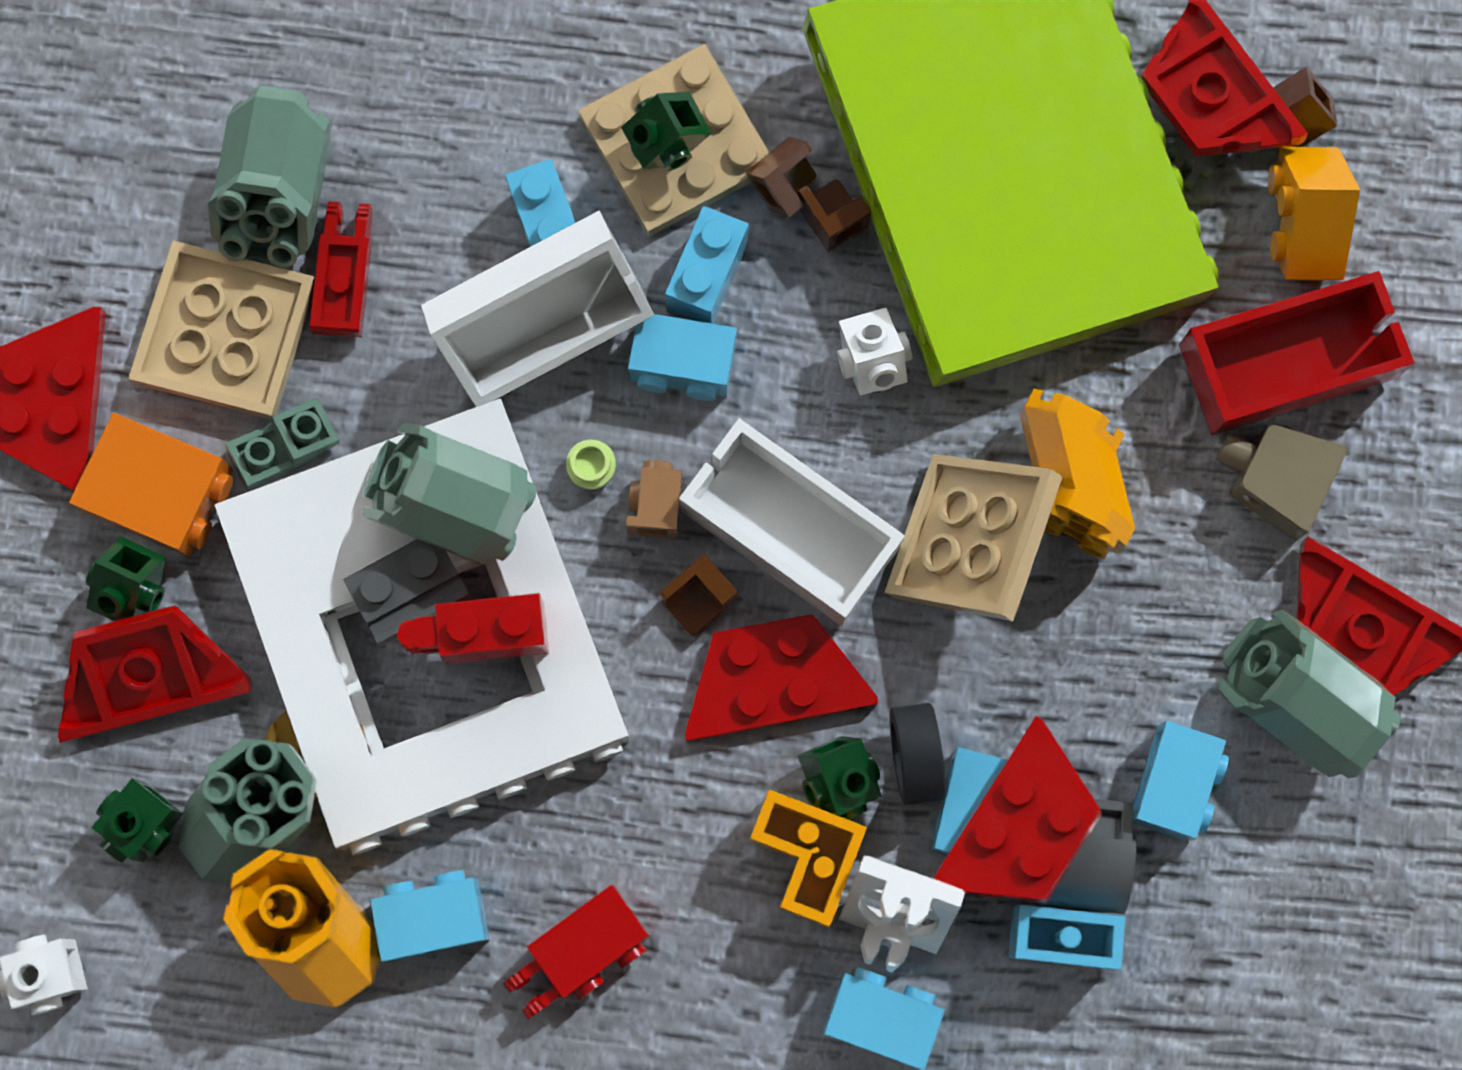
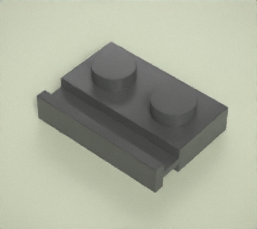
M418 539L343 579L380 647L397 638L399 624L404 623V620L408 621L409 618L415 620L416 617L436 615L435 604L460 602L471 597L447 552Z

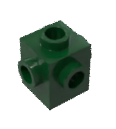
M690 92L657 93L655 96L643 100L635 107L636 114L621 127L631 145L633 155L640 162L643 169L665 167L667 171L675 170L689 162L692 158L691 152L712 134Z
M124 537L118 538L92 564L88 571L85 583L90 589L86 608L112 621L157 610L165 593V588L160 586L166 557Z
M840 736L797 755L806 778L802 782L803 791L811 806L839 817L850 819L868 810L866 803L882 797L877 783L880 780L878 765L872 755L866 752L862 738Z
M131 778L121 792L115 790L103 800L96 811L99 818L91 828L103 837L98 845L114 859L121 863L127 858L133 861L144 862L148 857L155 859L168 846L173 837L169 831L184 813L146 782Z

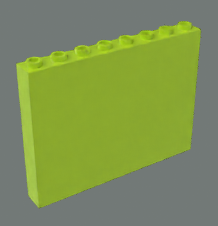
M836 0L808 8L802 25V31L865 203L871 211L872 222L933 388L1204 302L1219 288L1216 263L1210 255H1206L1200 240L1201 227L1198 217L1194 211L1188 209L1182 193L1183 179L1181 173L1176 166L1171 165L1165 150L1166 137L1163 127L1158 121H1154L1148 106V89L1144 80L1141 77H1137L1132 65L1130 42L1124 33H1120L1114 19L1115 9L1113 0Z

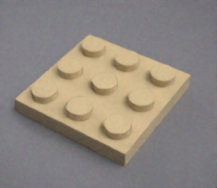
M705 44L578 110L580 120L648 237L700 211L703 206L707 207L750 184L751 181L745 172L769 153ZM690 92L712 134L691 152L692 158L685 165L671 171H667L665 167L643 169L640 162L633 155L631 145L621 127L636 114L634 109L643 100L655 96L657 93Z
M172 240L128 379L136 385L272 419V416L278 413L313 299L315 277L248 259L232 261L220 252Z
M933 454L884 593L897 600L1014 621L1062 476L1048 468Z

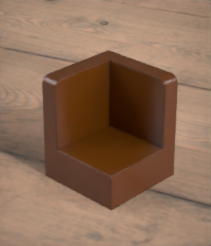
M1307 66L1273 87L1308 132L1305 142L1300 145L1286 147H1303L1338 126L1334 98Z
M788 137L745 172L769 210L788 218L804 206L797 195L798 190L816 178V172L805 157L812 151L807 141Z
M838 179L829 182L814 192H811L807 185L798 190L797 195L804 205L799 210L827 252L869 227L870 209L861 196L852 200Z
M705 554L658 594L661 604L692 637L701 632L738 600V591Z

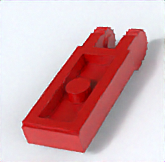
M328 202L324 234H320L310 319V330L313 334L362 338L372 247L370 241L373 218L371 204L359 203L355 215L354 236H342L341 224L343 223L344 214L341 202Z

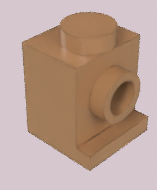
M648 460L643 462L640 482L631 481L629 511H637V516H627L626 528L628 535L678 539L679 497L682 494L683 483L682 470H674L673 464L665 461Z

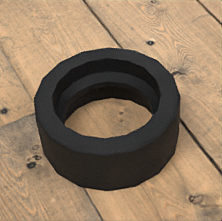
M924 703L891 708L889 722L892 753L898 788L903 804L943 800L946 794L944 759L938 723L932 704Z

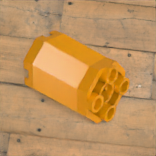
M1033 389L1020 414L1032 467L1052 469L1062 476L1044 532L1054 536H1060L1062 532L1080 541L1078 547L1096 558L1105 559L1109 551L1120 553L1127 546L1135 530L1116 454L1125 434L1117 428L1111 435L1106 430L1110 420L1103 413L1067 395L1054 393L1051 401L1040 400L1044 390Z
M269 849L233 874L230 887L232 889L230 903L226 906L223 920L245 954L252 956L292 1000L337 1008L374 983L381 959L375 926L362 906L351 898L318 858Z

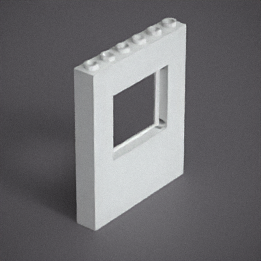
M501 398L424 426L440 435L526 469L527 479L533 483ZM405 435L389 440L397 444ZM388 440L214 504L304 761L317 779L315 792L336 849L343 851L351 849L353 856L381 846L380 837L399 830L401 837L422 831L431 826L428 818L448 811L450 818L469 813L479 808L477 799L496 792L498 799H504L527 789L526 780L544 774L547 781L565 776L576 770L573 762L591 755L594 762L614 757L623 752L621 744L630 741L536 493L533 504L522 514L515 531L516 543L512 553L504 561L494 558L486 566L497 597L540 593L544 601L549 653L520 656L533 692L390 747H383L338 619L360 611L343 579L416 540V538L363 517V506L372 508L373 500L364 496V485L381 447ZM446 551L458 574L482 565ZM333 610L337 611L336 613H333L331 615L327 614V612ZM360 724H361V725L363 726V728H364V732H365L366 738H365L364 735H363V732H362V729H361Z

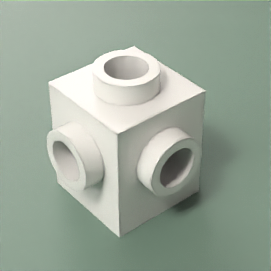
M887 308L839 321L842 349L837 350L839 366L844 379L853 378L860 396L876 391H884L893 386L907 383L905 362L912 360L910 343L904 331L896 332Z
M46 935L36 936L14 943L16 952L0 957L2 969L0 970V994L6 1002H10L11 1009L30 1008L31 1016L62 1008V997L88 990L75 939H58L47 942Z

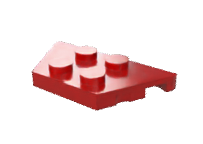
M1188 0L1186 9L1176 25H1173L1169 30L1158 54L1153 56L1144 70L1142 79L1147 86L1148 93L1195 156L1201 157L1295 146L1305 142L1308 132L1207 0Z
M91 307L0 346V451L72 491H75L94 451L106 312L102 307Z
M1308 536L1302 541L1299 549L1296 619L1359 668L1376 678L1393 696L1462 652L1461 626Z
M176 605L76 631L71 644L69 672L65 683L63 711L57 737L61 743L249 693L252 690L253 683L250 676Z
M813 614L714 632L686 727L685 737L688 743L874 707L879 703L877 695Z
M1035 716L933 877L934 880L962 889L965 893L978 894L980 897L1000 899L1002 897L1019 898L1021 901L1048 902L1101 817L1102 812L1043 719Z

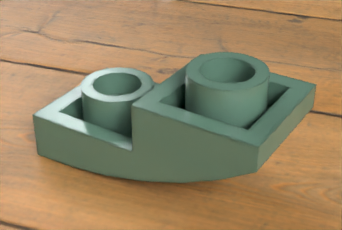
M317 397L272 416V422L269 425L226 442L225 450L248 492L311 461L339 444L340 440Z

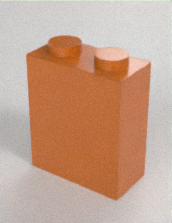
M113 412L69 504L84 514L187 558H191L195 548L201 549L209 537L212 527L209 519L215 508L214 504L225 501L231 491L233 477L230 475L233 469L221 457Z

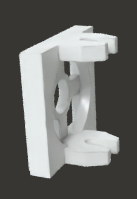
M864 856L843 904L839 920L865 929L860 945L864 963L871 965L879 952L880 946H887L889 951L886 958V971L892 973L905 961L910 945L937 954L961 907L965 891L878 859ZM863 896L880 901V910L866 905ZM926 918L935 921L931 925H921Z

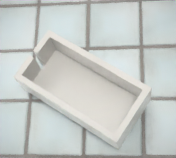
M600 211L591 214L421 305L430 335L476 407L507 394L654 316L638 280Z
M740 418L712 453V466L706 462L679 497L681 512L842 627L899 550L905 537L901 532ZM714 469L719 472L718 475L715 477V479H714Z

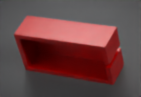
M1380 271L1190 328L1179 343V347L1211 436L1395 380L1415 364L1399 321L1389 324L1376 338L1374 336L1373 330L1379 329L1395 313Z

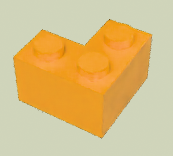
M1280 147L1277 165H1271L1268 174V190L1270 194L1275 195L1278 214L1282 216L1280 230L1273 231L1271 236V259L1278 262L1284 279L1344 280L1360 188L1339 147Z
M769 789L749 842L797 860L779 909L828 928L833 920L867 827Z

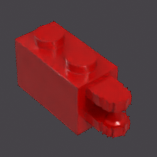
M540 593L435 604L436 615L416 617L415 620L411 618L408 621L404 620V623L399 624L400 627L396 635L401 642V646L405 647L407 652L410 651L412 655L414 653L419 655L421 652L424 655L439 653L440 658L446 664L549 653L545 604Z
M611 884L529 944L527 948L535 959L507 979L503 985L509 993L514 990L518 991L528 984L531 978L543 970L554 986L544 994H539L526 1003V1007L522 1012L529 1020L560 997L564 999L574 993L579 1001L605 982L600 973L610 965L617 962L621 969H623L644 954L647 950L642 942L650 937V935L616 887Z

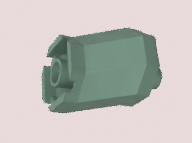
M260 85L251 92L248 99L244 102L241 100L235 104L227 117L215 188L208 202L211 236L219 242L218 249L220 253L229 260L240 261L248 259L279 268H288L296 262L297 257L309 249L313 240L326 164L331 155L330 120L321 111L317 116L308 107L310 100L300 91Z
M404 422L397 432L405 436L397 444L388 440L381 447L364 485V496L372 499L373 505L372 508L363 506V517L474 563L487 566L494 558L504 561L514 549L516 543L515 531L522 514L531 507L536 497V485L528 481L527 470L507 460L440 435L421 425Z
M1284 610L1273 612L1272 614L1276 619L1266 621L1262 617L1249 620L1224 651L1223 665L1229 668L1228 680L1220 676L1218 689L1236 709L1251 717L1321 773L1328 777L1341 774L1347 778L1359 776L1399 728L1400 714L1394 710L1395 697L1376 678L1359 668Z
M243 738L209 764L207 776L185 803L178 847L201 879L231 883L234 873L269 849L286 852L310 824L317 779L292 745L268 740Z

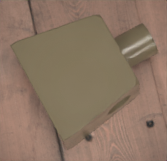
M1269 424L1259 434L1254 444L1228 433L1217 453L1216 460L1240 471L1231 491V495L1289 538L1298 541L1310 531L1349 448L1328 440Z

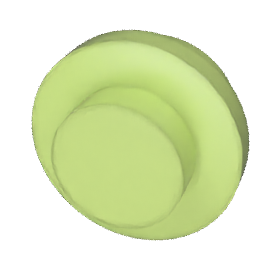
M584 440L577 443L568 453L566 469L574 484L583 489L594 490L605 486L611 481L616 470V460L612 450L605 443L598 440Z

